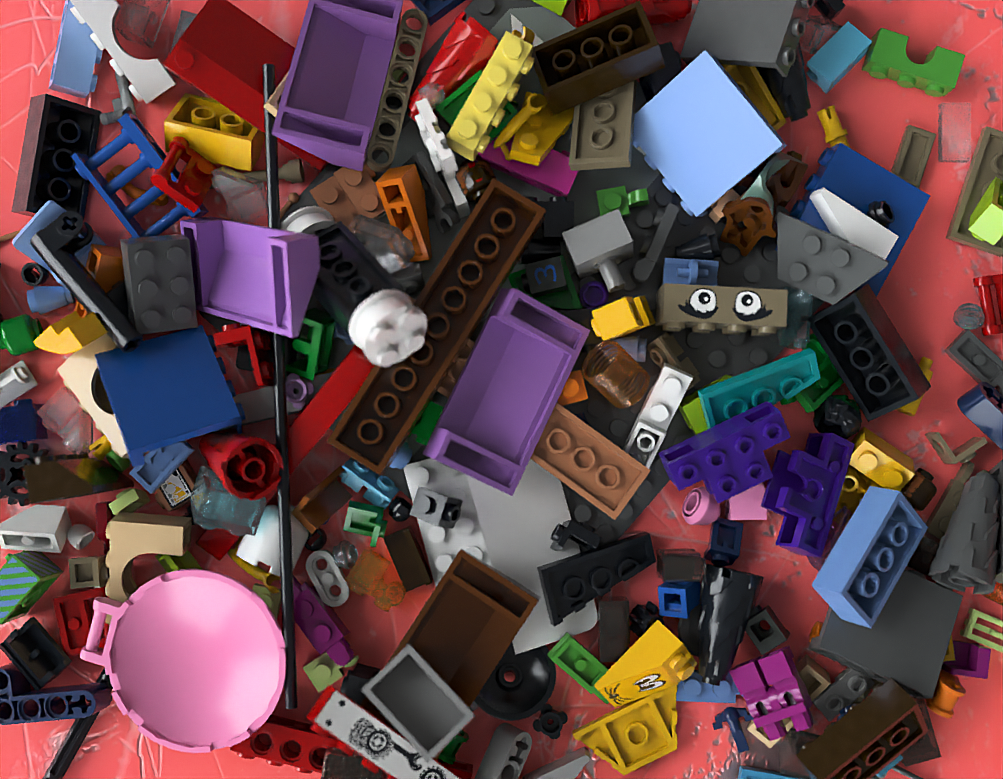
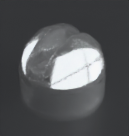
M438 83L426 84L418 90L422 99H428L432 110L443 102L445 98L444 90L437 92L440 87Z

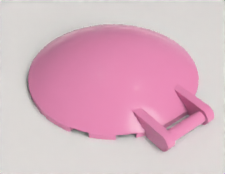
M183 569L160 575L139 587L124 603L106 597H95L92 607L95 612L86 646L82 647L80 658L105 666L106 675H109L114 691L111 694L123 715L127 714L139 727L137 730L150 740L173 750L190 753H208L215 749L227 746L232 747L250 737L266 722L281 698L286 678L287 655L284 637L275 616L267 604L242 582L215 571ZM110 614L112 619L104 649L98 648L106 616Z

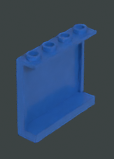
M839 143L831 148L827 147L818 159L820 166L816 174L813 173L804 185L806 192L802 200L796 201L790 211V215L830 233L809 198L812 192L825 188L865 215L869 211V204L871 202L885 200L892 208L895 218L894 222L890 223L887 229L899 237L886 257V260L890 261L887 267L854 290L856 291L869 284L877 297L926 206L930 195L846 145Z
M203 325L142 341L135 350L129 353H123L119 348L94 354L102 383L132 467L145 464L143 456L145 452L232 425L235 426L238 434H242L241 421L246 420L241 403L235 404L233 397H236L233 383L231 379L225 380L223 375L226 374L224 362L221 357L216 358L214 352H217L215 341L212 335H206Z

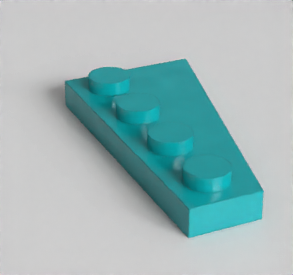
M808 348L698 390L707 428H712L766 401L774 405L784 398L788 400L821 379L815 352Z

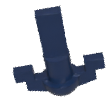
M727 707L715 716L716 722L712 723L714 730L723 728L722 722L726 721L738 752L748 751L749 746L739 718L744 716L746 722L754 718L747 712L746 708Z

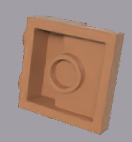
M366 161L363 172L342 167L335 171L332 177L310 190L319 207L326 209L336 222L341 221L353 235L386 215L377 186L372 180L376 174L369 168Z

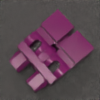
M789 645L767 653L762 657L759 656L737 664L729 671L740 695H743L746 701V706L754 718L753 721L756 728L763 727L770 741L781 738L788 733L782 719L790 717L796 731L808 729L814 724L809 709L813 702L810 695H808L804 681L800 678L793 661L794 655Z

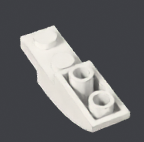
M667 363L664 364L654 386L651 387L623 448V451L648 469L693 379L691 374Z

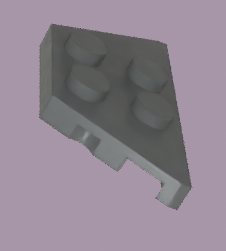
M779 211L777 215L778 279L832 305L883 270L890 262L783 211Z

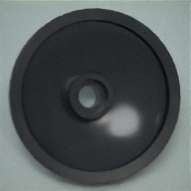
M511 642L475 698L474 702L488 715L506 721L522 720L541 710L551 697L556 682L555 663L547 655L549 652L547 646L543 645L515 654L513 643ZM506 672H512L515 675L513 682L505 680L504 674Z

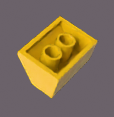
M185 93L164 120L165 152L169 153V145L172 139L179 136L185 138L191 149L212 164H221L234 167L237 170L251 171L260 157L265 133L215 99Z

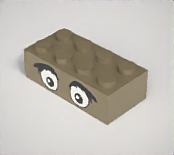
M665 283L657 290L655 326H663L662 331L680 332L681 329L687 327L692 328V333L709 334L710 331L722 329L723 335H740V333L752 331L751 336L769 337L770 334H777V330L786 327L788 290Z

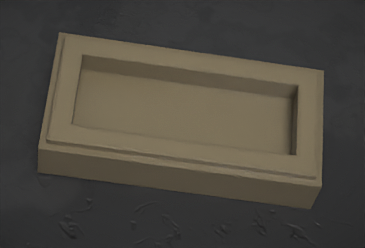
M908 125L905 128L891 173L919 189L937 134Z

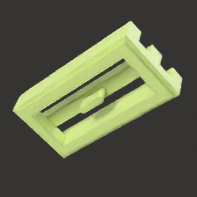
M969 608V618L965 619L964 630L961 629L959 635L1003 653V646L972 634L973 628L1003 640V633L976 623L979 617L1003 627V621Z

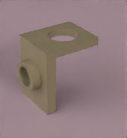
M928 432L925 434L944 464L965 463L977 455L976 450L988 443L985 437H973L951 451L939 432Z

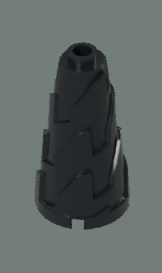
M798 42L795 62L790 66L787 77H782L776 68L756 67L771 95L778 103L784 118L790 117L791 122L808 116L807 110L811 108L807 92L804 59L800 42Z
M703 563L699 599L701 609L698 631L700 632L698 674L702 676V682L719 686L720 681H726L739 644L743 641L749 616L753 614L763 583V576Z

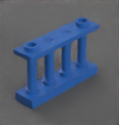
M126 113L120 117L118 122L123 127L121 134L91 158H88L86 154L74 153L71 156L76 163V171L85 180L89 179L132 235L131 238L159 236L183 216L201 218L209 212L203 203L193 213L177 202V206L144 231L134 216L163 195L164 192L153 186L127 207L116 194L119 189L148 167L155 170L159 169L167 156L136 115ZM129 143H135L142 152L139 154L140 158L111 181L107 182L97 168ZM175 167L171 173V179L176 182L180 173Z

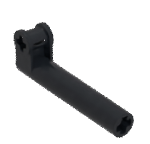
M64 212L47 227L38 231L32 237L30 245L89 314L93 312L106 329V334L123 353H129L142 343L143 337L74 255L92 241L94 236L92 227L87 222H84L83 217L77 212ZM80 233L84 237L83 239L78 236Z

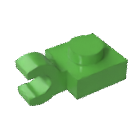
M625 185L596 191L600 216L619 209L622 218L629 217V208L649 204L647 188L635 190L628 194Z

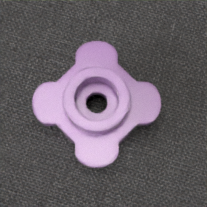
M292 373L287 377L288 381H286L287 400L293 403L294 408L301 409L305 406V400L308 395L314 392V385L310 382H304L300 379L299 375ZM295 388L299 389L298 394L294 393Z

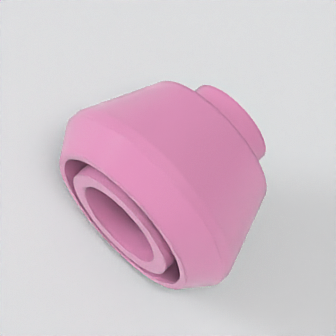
M704 486L691 490L682 506L683 517L690 525H709L718 519L721 512L720 503H717L714 495H710Z

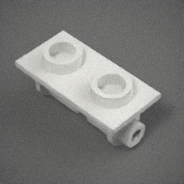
M23 360L0 374V409L39 385Z

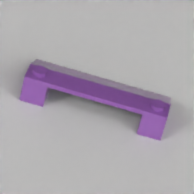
M309 0L273 125L272 135L333 165L363 172L401 21L403 0Z
M212 216L180 220L181 234L188 237L190 241L196 310L288 337L298 336L320 269L318 236Z
M501 288L423 454L513 496L590 330L517 289Z

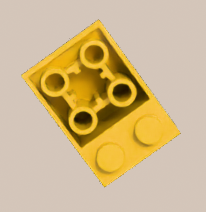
M863 427L851 441L855 446L833 517V521L843 528L846 527L869 486L900 491L915 475L913 459L866 427Z

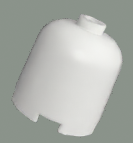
M266 505L251 522L238 546L236 555L254 566H257L259 561L271 566L269 573L281 577L278 506ZM291 505V512L295 508L293 505ZM291 514L292 561L294 570L308 539L309 531Z

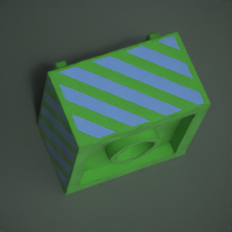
M23 550L21 553H11L5 557L7 562L0 569V625L25 616L64 572L42 552Z

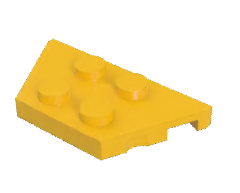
M677 685L625 704L573 730L572 734L576 740L584 743L593 750V753L606 760L624 776L677 749Z

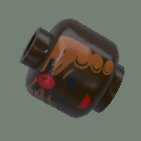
M469 159L462 162L455 176L467 201L474 202L475 204L478 203L492 179H496L490 164L485 160L476 159L474 162Z
M918 468L915 471V475L900 490L914 510L919 512L927 507L937 492V488L932 482L934 477L922 468Z

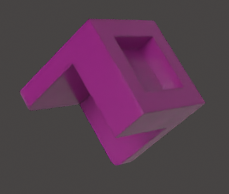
M952 640L955 660L943 661L941 669L953 675L988 679L991 649L977 643Z

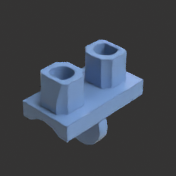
M664 258L662 285L670 283L717 286L719 261Z

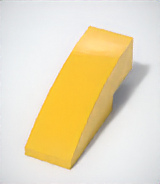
M74 311L50 325L33 343L36 347L49 352L68 354L78 351L106 334L107 331L93 312L81 318Z

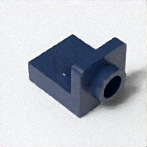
M720 517L715 522H712L708 548L704 552L703 559L711 561L716 566H731L740 554L744 523Z

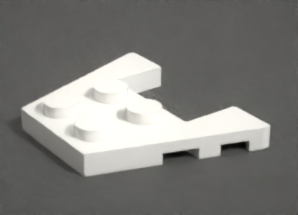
M425 98L415 103L419 114L414 117L423 143L429 151L436 172H442L460 218L470 215L471 212L467 199L455 179V171H458L451 148H448L446 138L438 126V121L428 99Z

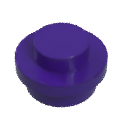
M599 281L585 283L579 292V300L586 309L601 308L606 305L609 298L606 286Z

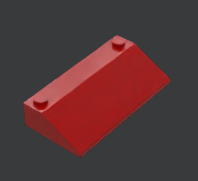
M208 0L179 38L163 65L191 86L194 85L265 133L262 65H275L276 89L290 69L295 48L228 0ZM277 137L278 143L317 171H320L326 163L325 160Z

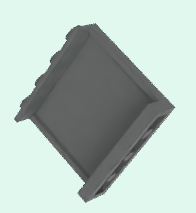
M699 0L680 58L689 65L703 51L707 50L716 57L720 64L776 68L782 77H787L790 66L795 62L796 48L800 37L805 32V22L815 0Z
M904 569L872 628L842 620L829 606L821 632L818 637L811 639L808 649L882 683L892 678L909 695L917 699L932 698L963 596L953 592L951 588L925 579L926 576L921 572Z

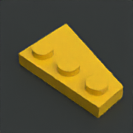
M526 92L524 100L532 93ZM537 94L535 98L530 100V105L534 108L543 105V108L536 114H531L515 133L509 159L539 166L553 149L558 138L567 132L573 121L574 107L553 115L545 96Z

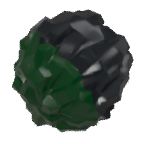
M845 394L828 396L820 407L814 410L813 422L819 433H834L844 439H848L859 432L862 419L857 403L853 399H849Z

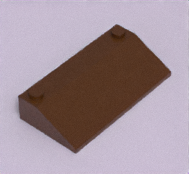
M460 549L387 664L409 644L458 698L470 708L514 637L538 603L540 596L477 557ZM365 696L360 706L402 735L374 703ZM445 746L433 758L437 760Z

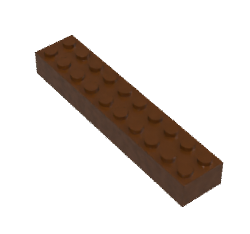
M495 178L492 179L413 306L419 308L424 313L427 321L423 345L405 359L388 367L375 364L328 438L327 443L382 476L385 475L543 223L546 209Z

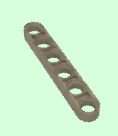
M412 8L404 12L399 26L366 156L367 165L375 172L388 170L395 156L428 25L426 14L419 9ZM416 18L421 22L422 27L419 30H412L407 26L406 20ZM402 44H410L415 49V54L413 56H405L400 52L399 47ZM403 70L409 77L408 81L404 83L397 82L393 78V72ZM391 96L397 97L401 101L402 107L396 110L391 109L387 106L386 99ZM383 123H389L394 127L395 134L389 137L384 136L380 133L379 126ZM376 150H382L387 154L388 161L378 164L372 159V153Z

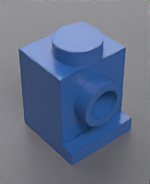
M671 577L659 585L660 616L688 619L691 610L701 603L699 601L700 579Z

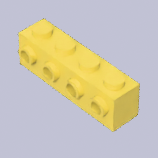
M507 31L505 32L446 136L448 148L473 162L479 152L481 154L484 153L491 139L488 136L493 126L498 127L506 112L503 109L507 101L510 100L512 102L520 88L519 80L523 74L528 75L534 64L535 59L532 58L533 45Z

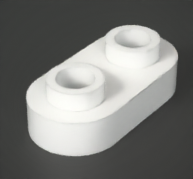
M324 549L310 554L306 561V571L321 600L331 607L342 605L349 598L351 590L335 556L330 551ZM319 559H324L327 562L326 569L318 567L317 562ZM333 585L340 587V595L332 594L331 587Z

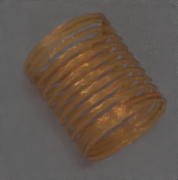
M605 341L595 346L585 357L582 364L581 374L607 398L614 407L619 409L628 408L636 404L648 390L650 375L616 341ZM607 345H613V346H608V347H606L605 349L601 350V351L594 357V359L591 361V363H590V365H589V368H588V371H587V366H588L590 360L592 359V357H593L600 349H602L603 347H605V346H607ZM616 347L615 349H611V350L607 351L606 353H604V354L596 361V363L594 364V366H593V368H592V371H591V373H590L591 366H592V364L595 362V360L597 359V357H599L604 351H606V350H608V349H610V348ZM616 350H617V352H614V353L608 355L603 361H601V363L599 364V366L596 368V371H595L594 376H593L594 369H595V367L597 366V364L599 363V361H600L603 357H605L607 354L611 353L612 351H616ZM617 354L615 357L611 358L609 361H607V362L603 365V367L601 368V370H600L599 373H598V376H596V375H597V372H598L599 368L602 366V364H603L608 358H610L611 356ZM615 359V361L612 362V363L606 368V370L602 373V371L604 370V368H605L612 360ZM634 373H636L634 379L630 382V384L622 391L615 394V392L621 390L624 386H626L628 382L632 379ZM638 373H639V377H638L636 383L633 385V387H632L630 390H628L625 394H623V395H621V396L614 397V396H617V395H619V394L625 392L628 388H630L631 385H632V384L634 383V381L636 380L637 375H638ZM629 375H631V376L628 378V380H627L622 386H620V387L617 389V387H618L620 384H622V383L626 380V378H627ZM641 375H642L641 382H640V384L638 385V387L635 389L634 392H632L629 396H627V397H625V398H623V399H621V400H615V399H620V398L626 396L627 394H629V393L636 387V385L639 383V380H640ZM644 378H645V382H644V384H643V387L640 389V391H639L633 398H631L630 400H628V401H626V402H623V403H616V402H622V401H624V400H627V399H629L631 396H633V395L638 391V389L641 387V385H642V383H643V381H644Z

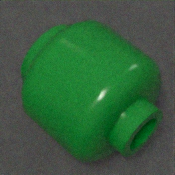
M23 314L3 320L0 324V348L2 350L7 349L13 356H19L40 349L33 343L44 332L39 319H33L30 315Z

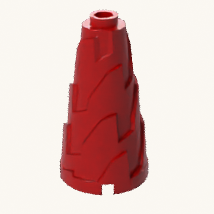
M575 0L576 28L639 0ZM640 0L650 25L679 22L678 19H684L687 14H690L692 9V0Z
M463 11L453 21L454 25L426 71V75L408 100L409 104L407 107L410 111L407 115L415 122L414 116L419 114L415 102L427 98L437 118L438 114L435 112V107L479 70L483 72L498 46L499 40L470 16L464 22L467 14Z
M210 432L205 434L200 440L199 449L202 456L208 461L207 465L212 468L213 472L222 481L224 488L241 500L249 499L250 501L264 498L276 488L282 478L279 476L280 468L283 469L280 452L273 444L256 436L248 437L229 432Z

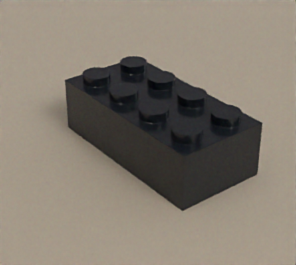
M869 284L848 294L834 305L830 304L806 320L868 422L919 399L931 387Z

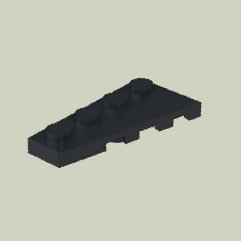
M642 532L537 567L550 623L554 627L563 622V618L572 612H579L586 607V603L597 596L602 597L610 592V588L622 580L627 581L655 563L656 559L650 534Z

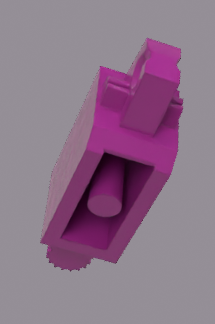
M293 575L294 616L296 624L319 655L326 652L331 660H334V663L344 667L355 656L353 649L350 648L351 645L345 639V636L350 631L332 607L326 605L321 600L315 586L310 587L307 582L301 585Z

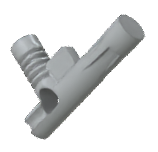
M116 71L115 77L120 98L112 100L113 112L100 114L103 126L118 122V119L130 110L133 115L137 116L132 93L128 88L130 86L128 78L125 74L120 77Z

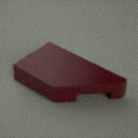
M113 501L95 504L96 534L100 541H104V554L106 555L108 550H110V539L106 538V527L108 522L116 516L108 505Z

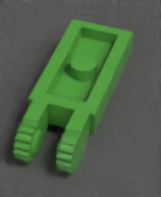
M567 632L548 652V657L590 694L594 693L603 702L608 704L609 701L593 685L609 668Z

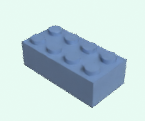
M869 486L811 586L842 620L872 628L928 526L900 491Z

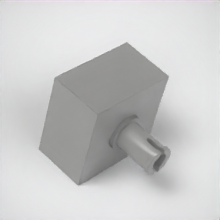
M619 209L562 233L566 250L579 280L600 272L609 293L626 286L617 264L634 257L633 241Z

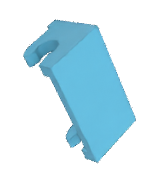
M847 21L807 62L806 66L809 68L806 72L807 76L827 94L867 54L872 41Z

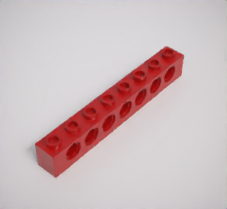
M272 714L250 737L230 747V751L237 752V755L244 759L258 757L266 759V763L273 766H283L286 764L294 766L295 770L301 773L310 774L313 771L322 773L327 779H387L388 777L386 773L377 772V774H374L362 764L357 766L348 765L345 761L347 754L336 747L339 740L330 734L327 739H324L310 729L312 724ZM259 734H268L272 739V744H263L259 739ZM288 741H297L301 746V751L294 752L290 750ZM326 748L330 753V758H320L317 755L316 749ZM356 752L353 753V755L356 756L359 759V762L361 763L364 758L358 755ZM440 758L437 759L439 763L462 779H471L473 764L455 760L454 764H449Z

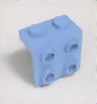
M50 200L41 207L17 234L12 244L17 250L47 269L56 281L67 289L30 245L32 237L38 231L47 227L64 212H67L56 202ZM95 231L92 241L74 254L84 267L86 266L91 243L106 245ZM81 233L78 235L81 239L84 238Z

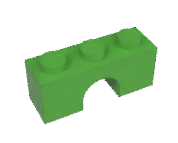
M880 28L871 38L872 44L866 54L861 70L869 72L870 76L877 79L887 78L897 81V84L904 88L915 87L924 90L925 94L932 97H944L955 88L965 58L964 54L936 46L926 55L924 64H917L912 62L906 54L909 36Z

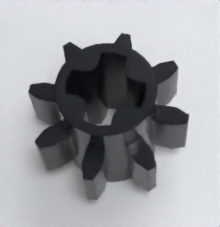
M648 601L646 606L637 604L629 614L632 624L628 628L639 638L657 620L665 626L662 619L664 616H660L659 608L651 601Z

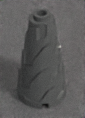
M984 472L976 473V476H971L964 485L957 509L952 513L945 537L942 536L935 559L930 566L929 575H932L931 579L943 586L965 592L966 587L974 586L973 594H990L994 591L999 551L996 550L1000 523L997 522L1000 493H998L999 483L993 475Z

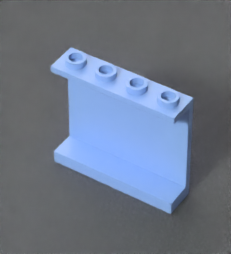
M707 50L703 51L634 115L632 144L636 148L640 146L646 153L644 159L653 170L658 169L665 177L662 179V182L672 193L676 191L683 200L680 202L681 206L690 216L694 214L696 217H702L707 214L706 210L770 155L779 153L787 146L716 57Z

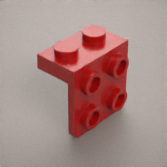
M240 323L222 326L223 332L213 334L215 344L219 347L232 349L248 345L257 386L265 388L274 386L273 362L270 361L268 352L272 350V345L268 333H264L261 328L250 325L240 326Z

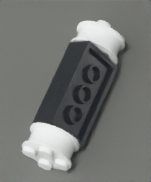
M308 206L293 212L280 223L282 230L318 236L320 269L312 294L351 340L363 349L365 356L370 362L388 367L405 359L423 345L427 328L424 313L412 305L410 298L404 293L403 287L341 221L336 222L333 216L322 207Z

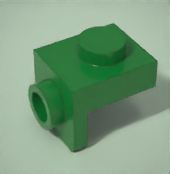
M350 500L343 531L370 536V546L376 547L378 537L384 538L388 523L387 520L382 519L384 508Z

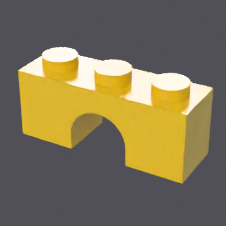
M645 296L635 298L624 297L592 311L594 317L591 320L592 327L598 337L601 336L603 341L624 337L656 323Z

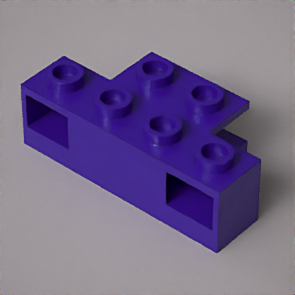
M766 401L658 454L669 479L679 491L703 480L710 495L714 494L717 503H721L773 478L774 476L763 451L791 438L781 411L769 401Z
M809 433L804 451L792 450L791 455L782 450L777 451L771 471L774 477L769 479L761 503V507L784 516L776 541L777 546L797 555L822 557L855 446L854 443L834 433Z

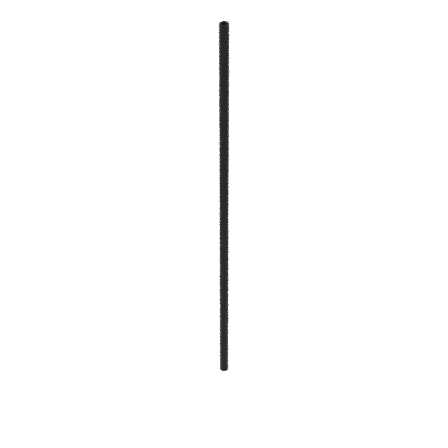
M273 64L262 65L264 105L275 91V65ZM264 108L268 227L281 229L277 137L272 135L276 117ZM272 332L276 448L280 452L283 461V469L280 468L279 476L282 478L277 485L282 631L287 655L284 685L285 709L298 708L285 338L284 335Z

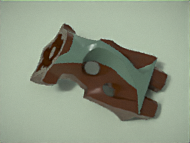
M795 151L773 153L736 184L749 189L737 199L729 201L724 205L722 212L727 219V223L719 239L720 241L735 244L740 249L741 255L746 257L762 236L767 235L775 238L777 235L776 209L778 205L782 207L788 205L808 168V164L802 162L801 154ZM743 221L746 227L740 228L738 223Z

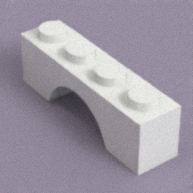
M70 0L74 5L70 9L73 15L81 24L85 22L94 32L90 35L91 39L101 51L104 49L108 51L113 58L109 63L120 77L125 74L131 82L128 88L139 102L144 100L148 104L177 84L159 58L151 60L138 59L122 48L115 33V21L122 8L117 0Z

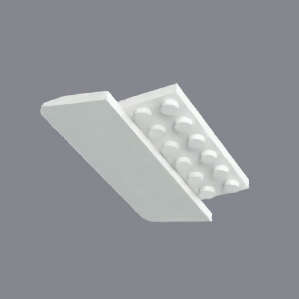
M432 458L408 464L403 468L412 502H414L419 486L463 501L460 518L453 529L439 527L417 518L435 586L438 585L460 549H463L540 596L538 603L512 641L515 654L559 641L567 632L574 636L589 631L595 626L598 614L594 599L586 603V607L579 612H572L563 618V622L555 627L550 623L537 567L581 553L579 545L570 539H567L562 550L555 551L550 548L553 543L550 537L557 524H563V522L571 520L563 487L559 479L530 459L513 496Z

